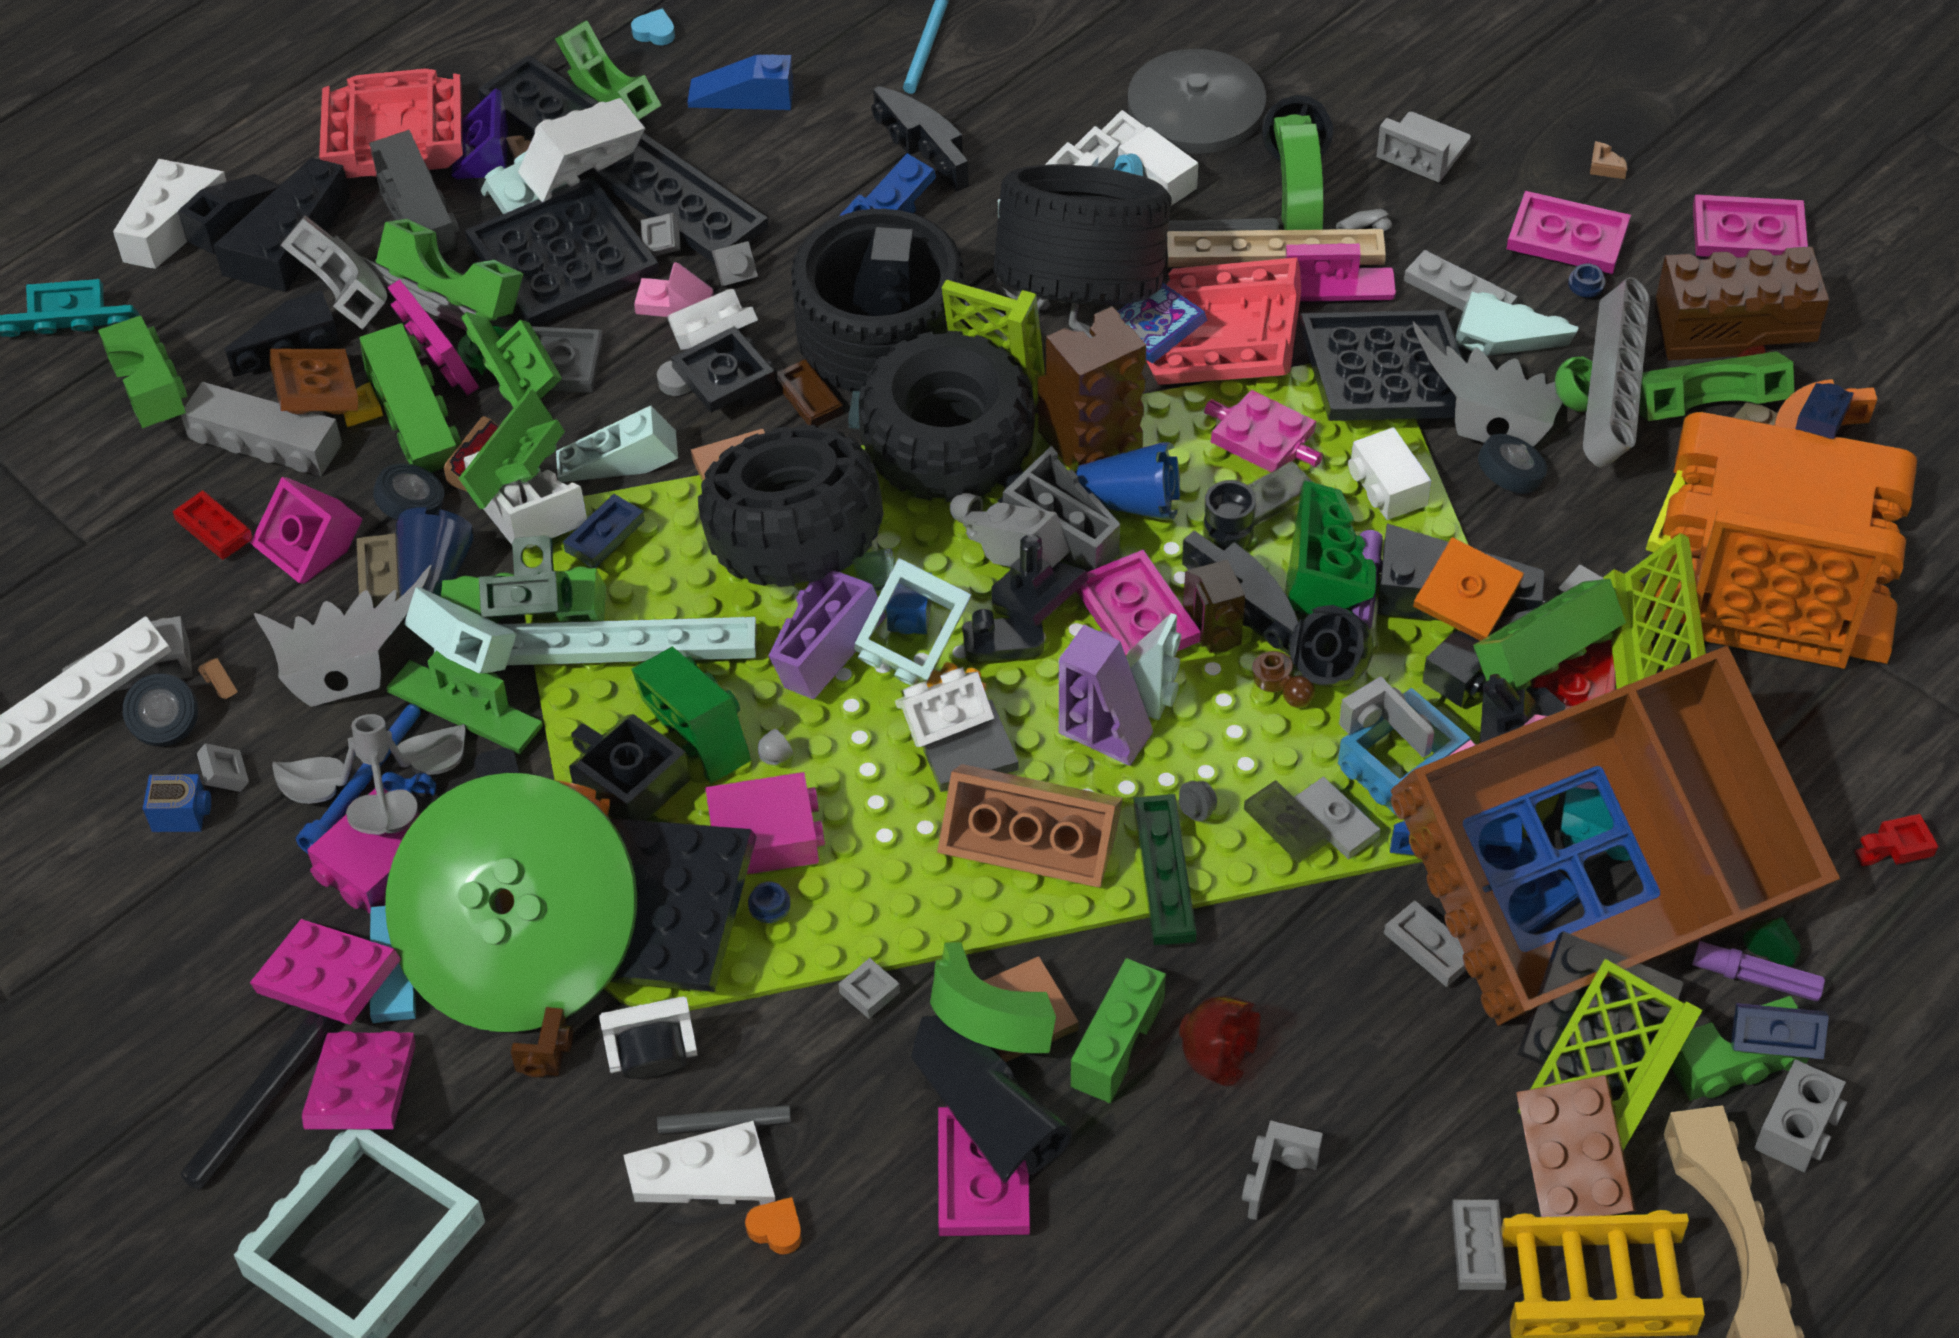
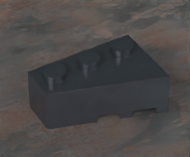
M875 228L864 254L860 270L854 278L853 287L845 300L843 308L845 312L864 316H886L908 311L916 307L913 229Z

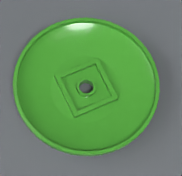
M502 773L473 779L446 792L430 804L418 816L402 839L391 865L386 888L385 912L390 943L401 959L399 965L412 986L426 1001L448 1017L468 1026L495 1032H520L539 1029L542 1027L546 1007L563 1008L565 1019L589 1004L607 986L623 962L631 942L637 914V888L632 861L619 832L610 819L597 805L575 789L556 780L523 773ZM503 889L509 890L514 897L513 908L506 914H501L495 907V897Z

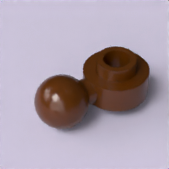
M1269 651L1259 655L1254 660L1252 665L1253 679L1257 687L1268 692L1283 690L1285 701L1295 708L1306 707L1313 701L1315 697L1313 683L1304 676H1294L1293 663L1288 655L1278 651Z

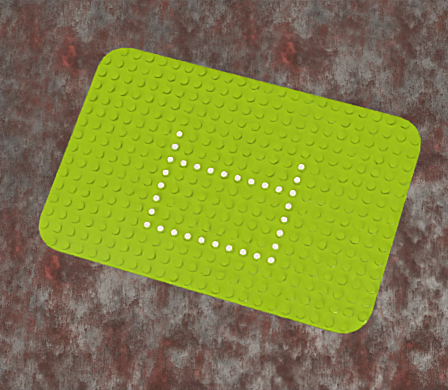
M1311 363L1291 367V372L1287 375L1217 380L1142 394L1141 401L1144 405V417H1142L1140 427L1143 430V448L1162 442H1170L1174 448L1168 450L1169 456H1177L1180 497L1179 500H1172L1171 510H1178L1174 520H1161L1107 509L1120 523L1119 555L1113 561L1144 550L1182 606L1185 571H1187V568L1182 565L1183 540L1192 531H1196L1203 536L1206 493L1215 483L1224 480L1242 482L1253 490L1256 496L1254 534L1251 544L1245 551L1251 554L1271 574L1284 593L1304 480L1342 491L1354 517L1352 526L1356 535L1360 536L1366 530H1374L1382 534L1381 559L1387 523L1448 542L1453 537L1468 545L1416 419L1328 421ZM1251 390L1260 393L1316 421L1315 432L1304 445L1322 452L1323 458L1316 468L1302 460L1294 459L1286 463L1275 475L1211 443L1212 431L1221 421L1204 413L1208 401L1210 402V399H1213L1230 408L1238 405ZM1038 413L1035 414L1031 449L1028 456L1024 457L1020 464L1023 472L1051 447L1038 432ZM1394 427L1431 479L1427 506L1386 520L1379 508H1374L1371 505L1367 491L1361 482L1354 480L1348 461L1351 459L1354 441ZM1058 456V460H1059V461L1066 467V469L1069 471L1070 469L1066 466V464H1065V463L1062 461V459ZM875 468L880 485L884 513L878 536L872 540V546L861 558L857 557L854 559L853 564L842 570L841 573L872 584L879 597L892 569L900 558L971 594L970 600L934 670L941 672L944 663L951 662L958 668L963 667L964 672L968 668H974L981 673V682L986 683L987 686L985 691L987 699H992L1018 759L1019 770L1007 774L1123 798L1115 842L1100 888L937 853L948 790L940 792L922 746H915L903 710L896 706L895 700L905 697L903 689L910 687V685L894 677L896 671L881 664L880 668H875L861 661L858 658L860 652L856 651L813 700L784 688L769 658V654L786 618H792L797 609L798 603L796 598L800 590H806L809 581L795 583V586L779 587L777 584L762 586L749 583L747 578L739 579L730 574L727 568L719 563L717 556L712 555L704 534L698 508V496L702 494V480L699 475L583 496L587 519L613 494L644 511L645 521L596 567L606 586L604 621L756 617V658L694 660L704 674L710 673L720 688L724 691L730 690L738 700L740 711L737 715L752 761L710 784L703 775L704 769L700 758L697 755L692 758L686 755L690 781L646 821L711 826L705 787L804 772L807 788L815 787L819 812H813L812 817L813 822H822L825 846L817 847L819 859L817 864L746 875L715 992L609 982L604 989L620 1003L631 1007L684 996V998L687 997L689 1011L844 980L869 958L884 971L933 962L937 959H942L945 942L962 943L967 955L1149 918L1134 812V797L1175 794L1192 908L1423 862L1422 859H1418L1415 855L1390 853L1394 824L1403 822L1404 819H1399L1385 805L1378 804L1365 787L1357 780L1348 778L1338 765L1341 739L1348 735L1339 725L1342 699L1381 676L1391 687L1399 689L1402 694L1413 688L1465 732L1474 744H1480L1483 693L1478 698L1472 697L1461 708L1422 682L1426 657L1451 633L1460 630L1438 620L1377 614L1380 572L1378 574L1372 627L1369 629L1373 637V656L1368 669L1358 680L1347 686L1325 687L1313 683L1315 687L1313 701L1306 707L1295 708L1285 701L1283 690L1268 692L1260 689L1254 683L1252 665L1259 655L1269 651H1278L1288 655L1281 649L1272 647L1257 632L1243 626L1241 645L1224 652L1209 653L1207 647H1202L1200 642L1177 651L1175 658L1180 659V664L1173 681L1179 684L1176 699L1171 707L1165 706L1159 720L1148 717L1153 733L1132 764L1128 766L1059 733V658L1083 625L1097 631H1102L1077 592L1075 591L1042 621L1044 651L1041 655L1031 658L985 662L967 661L964 652L963 625L966 622L972 621V614L977 610L987 609L992 611L994 619L1010 618L995 612L992 605V586L1008 573L1011 567L992 563L985 556L981 543L968 538L966 527L956 521L951 515V502H946V498L932 497V500L929 501L915 497V493L908 489L902 492L892 486L884 478V475H880ZM997 482L995 487H992L991 492L980 496L983 500L982 512H987L1003 496L1005 488L1002 484ZM576 529L551 538L554 571L572 570L575 567H588L591 569L590 566L565 552L563 541ZM536 545L524 550L523 561L526 566L535 568L541 564L543 552L540 547ZM1061 559V560L1059 561V562H1062V563H1065V564L1074 566V565H1072L1071 563L1067 562V561L1064 560V559ZM932 601L927 634H902L900 632L887 631L886 614V618L875 629L870 640L923 666L952 610ZM1294 611L1298 622L1300 621V619L1305 620L1306 617L1310 615H1304ZM553 613L525 615L526 623L560 622ZM645 661L534 665L555 780L572 783L569 765L580 757L581 753L574 748V738L571 737V733L582 723L603 735L626 715L634 714L681 749H683L682 746L687 744L677 730L668 733L642 701L631 669ZM1293 664L1294 676H1302L1303 674L1299 671L1297 665ZM773 729H777L786 738L793 750V756L778 765L766 764L760 759L758 754L759 741ZM1395 729L1367 749L1371 755L1399 779L1434 754L1431 751V754L1423 758ZM1322 777H1325L1380 828L1379 838L1349 860L1292 807L1293 798ZM1191 780L1207 782L1213 788L1217 797L1216 809L1212 811L1209 818L1200 822L1187 816L1179 804L1180 788L1184 783ZM1560 793L1536 804V812L1542 825L1554 814ZM1522 823V838H1524L1528 834ZM764 882L779 884L790 896L791 907L788 914L780 921L774 923H763L752 917L748 908L750 894L757 885Z

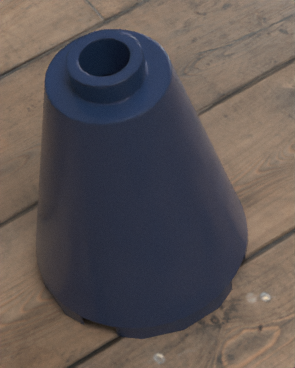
M425 507L406 509L399 514L396 523L399 598L415 584L429 565L432 566L422 589L441 597L442 580H455L473 543V526L470 522L459 515L441 509L439 516L426 514L427 508Z

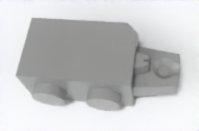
M997 502L987 512L971 511L962 520L963 526L966 527L968 538L981 543L985 556L994 564L1011 567L1020 558V540L1025 535L1030 537L1038 535L1042 539V559L1051 564L1052 568L1070 552L1056 512Z

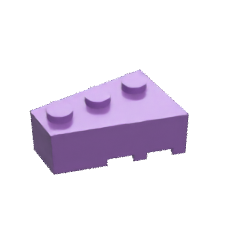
M833 570L825 576V579L812 583L809 581L806 590H800L796 598L798 603L797 609L792 618H786L769 654V658L784 688L814 700L856 652L854 650L855 642L878 599L872 584ZM884 612L883 615L881 616V618H880V620H879V622H878L876 628H877V627L883 622V620L886 618L885 612Z
M1083 625L1059 658V733L1130 766L1152 735L1153 729L1121 642L1107 632L1097 631Z

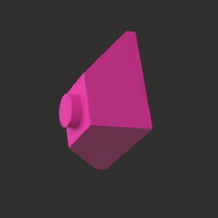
M281 477L250 544L298 583L305 584L348 551L363 519L338 499L290 478Z

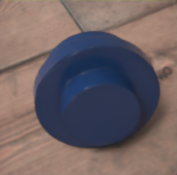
M1585 263L1578 265L1571 272L1568 286L1576 295L1595 297L1603 292L1605 277L1598 266Z
M764 882L757 885L748 898L750 914L753 918L763 923L780 921L788 914L791 907L788 892L775 882Z

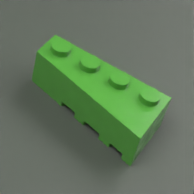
M400 323L359 337L365 374L368 381L374 385L375 394L380 405H384L392 430L399 429L397 438L408 463L424 468L431 473L443 469L445 463L461 444V440L456 427H448L444 417L448 416V411L442 396H434L431 387L435 386L428 365L421 366L417 358L421 356V351L415 335L408 336L403 324Z

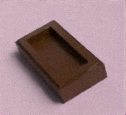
M806 359L777 372L775 384L808 425L819 426L844 414L841 402Z

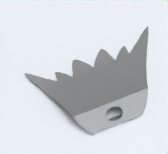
M1413 322L1415 333L1428 359L1457 397L1455 424L1459 436L1485 443L1491 437L1486 429L1487 424L1490 420L1500 417L1506 419L1509 423L1507 435L1515 436L1533 447L1553 426L1555 416L1562 405V401L1556 394L1555 382L1545 384L1544 373L1534 375L1526 380L1520 363L1515 358L1505 362L1496 370L1484 352L1477 347L1472 351L1468 363H1465L1449 346L1446 347L1447 356H1445L1428 339L1418 325Z
M432 565L428 566L415 584L397 601H395L397 590H393L374 608L371 595L365 590L356 598L345 615L334 604L325 601L321 606L314 625H311L306 619L297 616L294 629H291L266 616L254 613L258 624L266 634L274 650L278 663V678L296 697L311 707L379 689L381 669L378 650L407 615L415 588H423ZM331 671L342 672L348 678L347 688L340 691L330 689L325 684L326 674Z

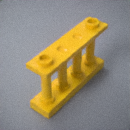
M1657 1210L1645 1215L1536 1217L1532 1214L1524 1213L1517 1214L1511 1218H1504L1501 1227L1503 1247H1517L1524 1294V1300L1514 1304L1510 1319L1511 1338H1606L1697 1335L1705 1315L1702 1298H1687L1682 1294L1673 1244L1682 1243L1689 1222L1688 1214H1673L1667 1210ZM1628 1244H1655L1663 1292L1661 1299H1641L1635 1295ZM1582 1245H1609L1617 1295L1616 1299L1594 1300L1589 1297ZM1537 1246H1563L1571 1298L1568 1301H1548L1543 1298L1536 1252Z

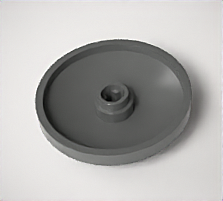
M1183 49L1155 57L1135 73L1128 88L1127 106L1131 117L1145 127L1153 129L1184 153L1206 154L1237 146L1257 131L1265 115L1266 91L1258 74L1240 59L1214 50Z

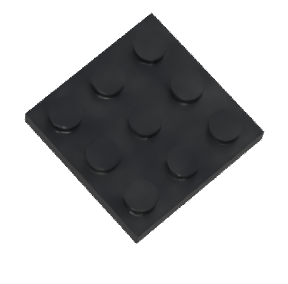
M1563 931L1557 936L1537 996L1597 972L1604 959L1616 964L1628 958ZM1642 964L1625 969L1678 1000L1684 982ZM1612 975L1602 981L1600 990L1605 1005L1629 999L1624 982ZM1589 985L1534 1008L1517 1055L1544 1066ZM1633 988L1635 997L1645 995ZM1595 995L1587 1009L1598 1007ZM1654 999L1637 1003L1644 1027L1663 1023L1670 1010ZM1631 1005L1607 1011L1614 1035L1638 1029ZM1600 1013L1581 1018L1578 1027L1583 1043L1607 1037ZM1658 1031L1647 1033L1649 1044H1651ZM1572 1034L1565 1047L1576 1045L1574 1034ZM1640 1035L1616 1041L1623 1065L1642 1060L1645 1052ZM1609 1043L1585 1049L1592 1073L1616 1067ZM1579 1051L1559 1056L1556 1064L1560 1073L1572 1078L1585 1075ZM1636 1069L1625 1072L1628 1083ZM1618 1073L1609 1075L1608 1080L1611 1094L1620 1098L1623 1089Z

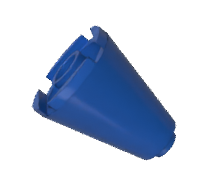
M1162 442L1079 465L1077 473H1075L1081 486L1088 494L1093 493L1106 509L1161 520H1174L1178 510H1171L1172 500H1179L1180 497L1179 464L1177 456H1169L1168 450L1174 448L1170 442Z

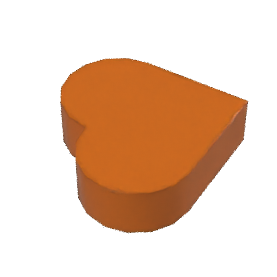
M792 1197L756 1206L747 1213L745 1218L746 1232L754 1242L760 1244L768 1243L770 1249L778 1254H790L800 1246L802 1241L801 1228Z

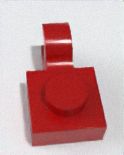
M1921 814L1883 821L1878 830L1879 834L1872 833L1861 837L1860 841L1864 848L1856 849L1854 853L1861 866L1873 865L1888 855H1891L1895 864L1898 865L1934 857L1939 846Z

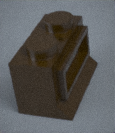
M1228 559L1185 571L1183 607L1201 632V646H1206L1209 653H1214L1217 651H1228L1235 646L1241 645L1245 593Z

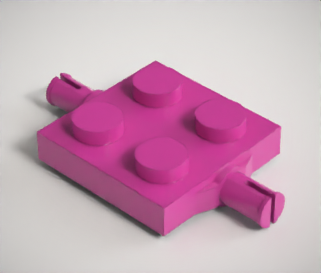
M1251 390L1238 405L1230 408L1213 399H1210V402L1208 401L1204 413L1221 421L1212 431L1211 443L1275 475L1286 463L1294 459L1302 460L1316 468L1323 458L1322 452L1304 445L1315 432L1316 421L1260 393Z

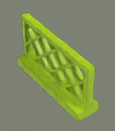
M946 280L942 286V295L948 330L962 331L963 335L971 337L976 335L983 336L992 340V344L997 349L1003 347L1013 355L1015 362L1020 364L1024 375L1029 377L1036 408L1038 404V377L1045 374L1037 295L1022 290L1018 299L1015 300ZM958 298L966 300L970 305H964ZM991 307L1006 311V315L1001 317ZM978 312H979V313H980L981 315H983L989 322H988V323H985V322H984L983 320H981L975 313H978ZM964 319L974 329H968L959 320ZM998 329L1009 339L1003 340L994 330Z
M1679 533L1625 574L1613 569L1603 577V579H1611L1626 620L1625 624L1612 631L1613 637L1611 638L1617 689L1656 674L1660 665L1664 666L1663 671L1679 665L1688 645H1690L1691 659L1706 654L1689 537ZM1677 553V558L1671 571H1666L1672 556ZM1651 572L1644 587L1640 580ZM1663 576L1667 577L1659 597H1654ZM1679 581H1681L1682 588L1675 603H1671L1672 596ZM1654 602L1655 606L1648 619L1647 610L1650 603ZM1667 607L1672 608L1663 629H1659L1658 627ZM1685 613L1686 621L1678 636L1674 633ZM1655 633L1660 634L1652 651L1651 642ZM1674 639L1676 643L1667 662L1662 659L1671 640Z
M1604 959L1530 1089L1618 1073L1623 1093L1619 1100L1613 1101L1624 1151L1703 1010L1687 1001L1685 1004L1609 960ZM1607 973L1624 982L1629 999L1605 1005L1600 985ZM1633 988L1645 995L1635 997ZM1595 995L1598 1007L1587 1009ZM1654 999L1670 1009L1663 1023L1644 1027L1637 1003ZM1631 1005L1638 1029L1614 1035L1607 1011ZM1600 1013L1607 1037L1583 1043L1578 1023L1584 1016ZM1658 1031L1651 1044H1649L1647 1033ZM1572 1034H1574L1576 1045L1565 1047ZM1640 1035L1645 1052L1642 1060L1623 1065L1616 1041ZM1609 1043L1616 1067L1592 1073L1585 1049ZM1579 1051L1585 1075L1561 1081L1556 1064L1559 1056ZM1636 1069L1628 1083L1625 1072ZM1552 1071L1555 1083L1543 1085Z

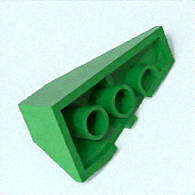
M1304 480L1301 489L1285 595L1293 610L1307 615L1313 613L1311 610L1318 606L1335 605L1345 609L1373 598L1376 588V566L1372 559H1365L1362 553L1364 552L1365 542L1363 537L1357 536L1353 529L1354 517L1342 491Z

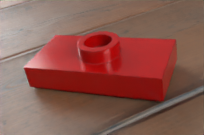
M203 490L172 511L175 520L222 560L253 538L248 527Z

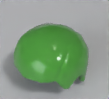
M1584 356L1567 359L1560 365L1555 375L1556 394L1565 406L1576 412H1587L1593 361Z

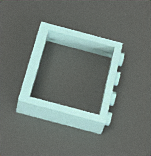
M347 1129L333 1139L329 1150L316 1165L309 1166L303 1172L298 1185L288 1196L281 1198L273 1205L268 1218L255 1232H251L244 1237L234 1257L245 1278L333 1338H387L483 1226L485 1219L479 1201L371 1130ZM365 1153L450 1210L353 1320L269 1263L268 1260Z

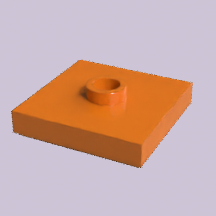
M1452 537L1415 598L1413 607L1481 641L1492 633L1521 583L1524 573Z

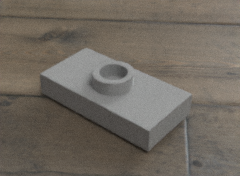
M1325 777L1313 783L1292 800V807L1348 860L1380 836V828Z
M1453 1200L1452 1218L1458 1290H1505L1506 1272L1499 1200Z

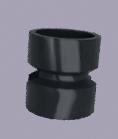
M1224 480L1215 483L1206 493L1203 537L1223 551L1234 542L1245 550L1252 542L1256 496L1249 486L1235 480Z

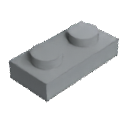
M1415 900L1385 924L1384 934L1446 987L1467 971L1463 962L1464 951L1458 938H1454L1443 923Z

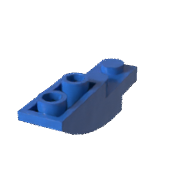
M906 154L866 198L859 194L840 216L866 209H894L914 213L916 211L914 201L936 178L935 171L925 163Z

